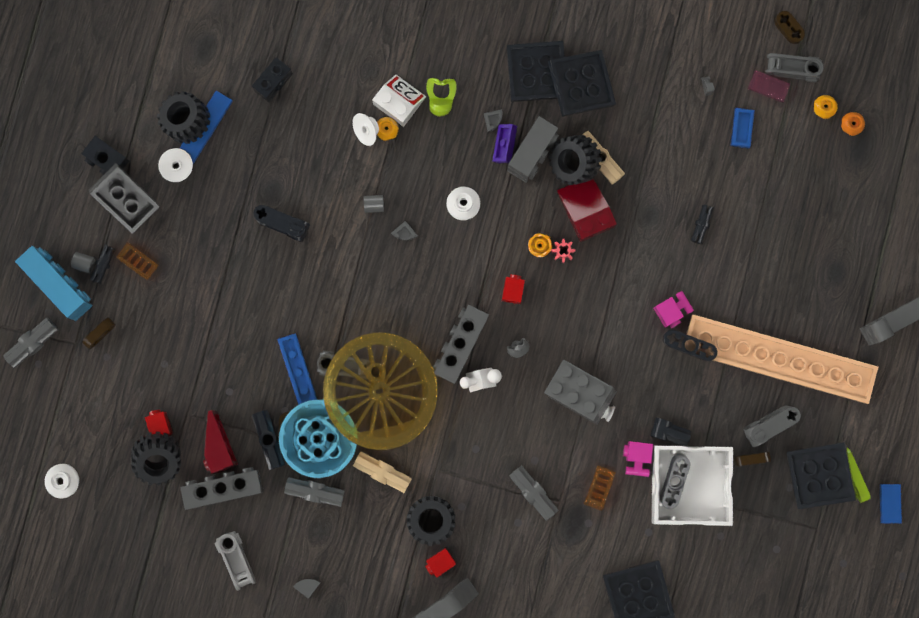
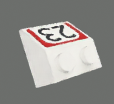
M395 75L382 86L372 101L374 106L404 127L426 96L398 75Z

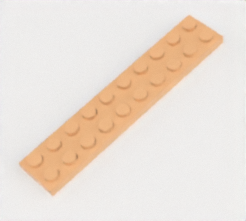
M691 315L687 335L711 343L717 348V356L712 361L869 404L878 366L697 315ZM692 340L685 342L686 350L693 351L695 349V343ZM699 343V349L696 354L699 355V351L706 353L705 357L707 358L713 355L710 347L704 350L701 348L702 344Z

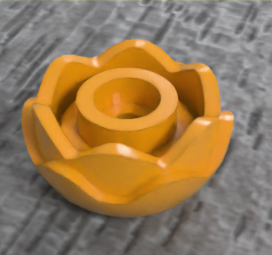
M822 95L814 101V112L816 115L823 119H828L835 115L837 102L833 97Z
M383 117L377 121L379 126L377 136L381 140L387 141L397 136L399 127L393 118Z
M541 233L535 234L528 242L529 251L536 257L546 256L552 249L551 239L549 236Z

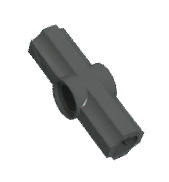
M46 317L33 330L24 333L18 339V343L6 352L3 357L13 368L18 367L27 357L34 355L44 346L43 343L58 331L57 326Z
M522 465L509 475L515 485L522 491L521 494L531 506L533 505L545 521L559 511L546 496L547 493L540 484L533 480Z
M288 477L284 493L302 497L304 500L315 503L322 502L341 507L345 490L328 487L325 484L314 481L307 482Z

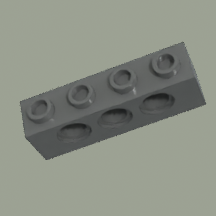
M470 305L467 308H462L458 316L461 320L458 326L454 324L450 332L452 338L449 343L445 342L441 350L444 354L441 360H436L432 368L435 370L434 375L455 385L489 314ZM471 322L474 325V329L466 332L463 329V324ZM457 339H463L465 347L457 349L454 346V342ZM454 356L457 359V363L454 366H448L446 364L447 357Z
M253 467L242 469L241 474L235 475L234 471L223 473V478L216 479V476L205 477V482L197 483V480L187 481L185 486L180 487L185 510L264 493L259 470H254ZM239 478L245 480L246 485L243 489H239L236 486V481ZM221 482L227 487L223 494L217 490V486ZM202 486L207 489V495L204 498L198 494V490Z

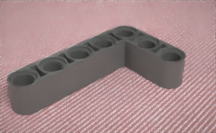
M919 297L861 327L860 331L868 345L880 343L892 337L896 331L919 320Z
M466 578L444 597L412 618H451L465 608L479 593L471 581Z

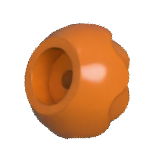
M850 112L844 115L841 125L842 130L851 136L861 133L865 127L863 116L857 112Z

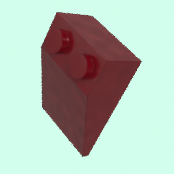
M594 179L576 185H568L557 190L580 242L610 230L617 225Z
M215 410L208 411L204 450L205 460H203L206 470L210 471L211 474L219 473L238 465L219 414Z

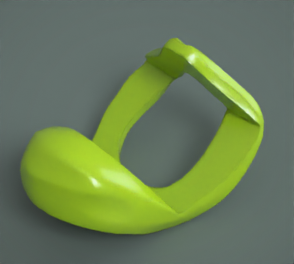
M430 78L426 85L430 100V111L436 116H445L452 108L457 89L456 81L454 79L440 81L436 78ZM434 83L437 85L449 84L448 97H436L433 93Z

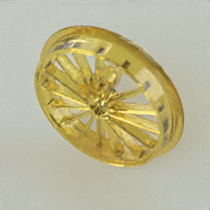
M370 333L357 337L345 344L331 360L324 378V403L332 423L347 439L369 449H392L410 442L428 425L436 407L437 381L429 360L412 342L390 333ZM371 346H384L381 364L374 362ZM364 347H367L371 364L367 369L355 353ZM388 347L399 351L400 355L386 375L385 364ZM351 355L369 382L343 366L344 362ZM405 355L413 363V366L386 384ZM373 367H377L380 370L377 378L371 374ZM414 368L417 369L421 381L389 388L391 384ZM340 369L367 387L336 382ZM422 384V398L390 392V390ZM339 385L368 392L336 399L335 386ZM383 389V393L376 394V390ZM369 395L343 415L341 414L337 405L338 401ZM389 395L421 401L417 415L389 397ZM370 400L355 426L351 427L344 417ZM388 401L414 417V420L402 423ZM374 403L369 431L358 432L357 428ZM379 403L384 428L374 430ZM383 403L398 425L388 427Z

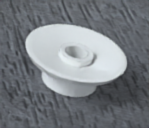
M361 113L354 116L353 129L356 136L364 145H373L379 132L377 121Z
M173 148L162 154L158 167L161 175L166 180L180 182L190 175L193 162L186 151ZM179 163V168L174 169V164Z
M458 187L449 194L446 204L449 213L454 218L469 220L478 213L481 203L479 195L473 189ZM466 200L467 204L465 206H462L460 204V201Z
M57 464L51 467L45 476V487L49 494L56 498L70 497L79 486L77 471L67 464ZM59 478L63 479L62 485L58 483Z

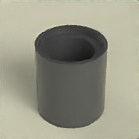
M383 195L364 196L365 213L384 212Z
M75 252L71 261V268L90 274L95 266L96 258Z

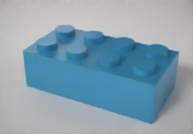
M31 246L15 262L67 318L77 321L93 306L89 302L91 298L84 291L82 292L76 288L78 284L71 277L69 278L67 275H64L66 271L58 263L56 264L54 261H51L53 257L46 250H43L41 247Z

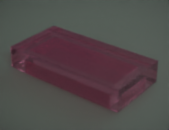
M755 70L747 89L783 103L790 84Z

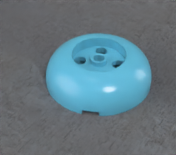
M310 400L293 408L285 417L279 432L280 450L285 461L296 472L312 478L328 477L341 471L352 459L357 445L356 428L350 415L339 405L327 400ZM313 421L319 423L318 429L312 428L311 424ZM329 433L334 435V440L332 442H329L326 439V436ZM315 435L319 436L320 438L319 442L317 443L314 442L313 437ZM301 436L307 438V442L304 445L299 442ZM317 448L322 451L319 457L314 455V450Z

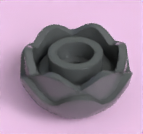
M522 338L521 341H514L511 346H507V353L514 358L525 355L529 351V341L525 338Z

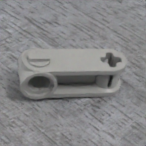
M233 531L217 538L215 546L218 553H221L236 590L239 591L243 586L250 583L255 584L256 580L242 548L240 535ZM225 538L233 540L232 548L225 547Z

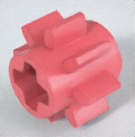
M562 239L560 244L555 242L554 245L557 249L551 250L552 253H556L554 260L560 258L562 263L565 262L566 258L572 260L570 253L576 251L570 247L572 242L567 244L565 239ZM560 247L562 249L565 247L567 248V255L565 253H563L562 255L559 253Z

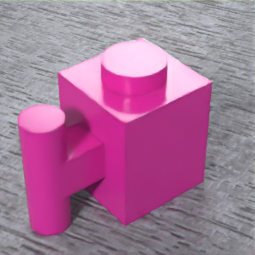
M683 291L676 294L679 302L676 303L673 297L653 308L664 327L670 325L673 328L681 323L680 319L684 317L680 311L684 308L687 314L694 311Z
M629 441L628 445H624L623 456L626 457V461L634 462V467H626L625 474L649 477L650 469H643L642 465L643 463H651L653 444Z

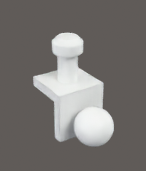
M492 368L466 373V377L460 379V386L463 389L469 388L470 392L495 387L496 383L501 380L502 374L499 370Z

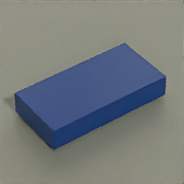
M735 108L731 146L750 148L755 110Z
M880 484L881 523H902L901 484Z

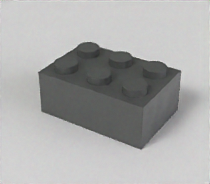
M539 116L509 162L507 171L525 183L529 179L533 180L538 172L539 167L537 165L544 163L549 153L548 148H552L558 140V127Z
M117 163L89 189V193L132 234L160 207Z
M563 360L544 393L554 401L598 425L617 391L612 386Z

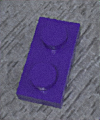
M499 124L493 162L509 163L511 161L517 132L516 125Z

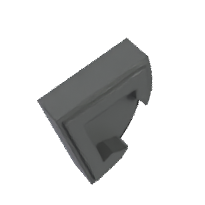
M702 77L701 81L705 96L712 95L715 88L713 83H710V77Z
M502 109L484 113L488 133L495 130L501 123Z
M406 221L391 232L395 238L404 241L418 237Z
M304 579L297 582L293 587L309 599L321 582L315 579Z

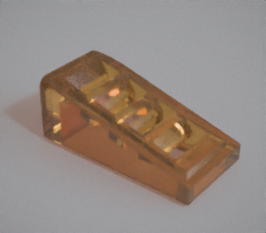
M128 242L116 256L118 260L146 280L149 279L159 266ZM129 249L132 250L133 252L125 260L123 258L125 254L129 251ZM135 254L139 255L133 264L129 263ZM143 258L145 260L144 263L137 269V264ZM148 263H150V268L144 274L142 272L143 269L146 267Z
M597 466L584 502L585 505L602 511L616 472ZM601 474L609 477V481L598 477V475ZM596 481H597V482H600V483H602V484L607 485L606 488L603 487V486L597 485V484H596ZM593 489L604 492V494L601 495L593 492ZM591 496L601 500V502L591 499Z

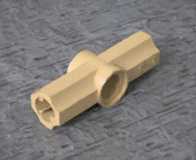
M589 131L585 132L582 135L593 139L592 143L596 142L598 145L596 147L597 150L600 149V154L604 155L605 161L599 162L601 165L600 171L613 185L625 173L611 158L608 150L603 148Z
M363 452L359 453L353 465L362 472L371 475L370 477L384 485L388 484L405 493L412 480L409 476L395 470L393 466L381 460L378 461Z

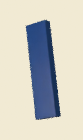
M215 91L206 106L210 113V118H208L210 125H207V132H203V137H198L196 142L190 141V144L183 142L179 148L190 155L193 164L233 102L218 91Z
M296 333L277 339L298 405L310 400H318Z

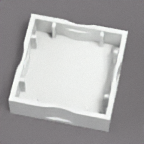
M653 446L652 524L733 526V497L731 493L733 447ZM682 453L687 456L691 465L679 504L675 508L668 509L662 504L660 495L672 457ZM683 460L677 462L679 468L681 464H685ZM673 477L670 484H679L680 478ZM670 489V491H671V496H670V498H666L667 502H669L671 499H672V500L674 499V498L672 497V491H673V490H671V489Z

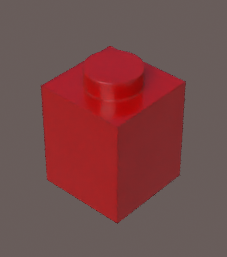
M510 274V277L505 278L502 295L503 302L521 304L525 283L521 276Z
M158 409L149 412L150 416L145 417L148 431L152 432V434H156V432H160L161 435L167 433L168 436L173 434L167 412H161Z
M445 547L427 559L425 567L431 576L435 574L437 578L455 566L456 562Z

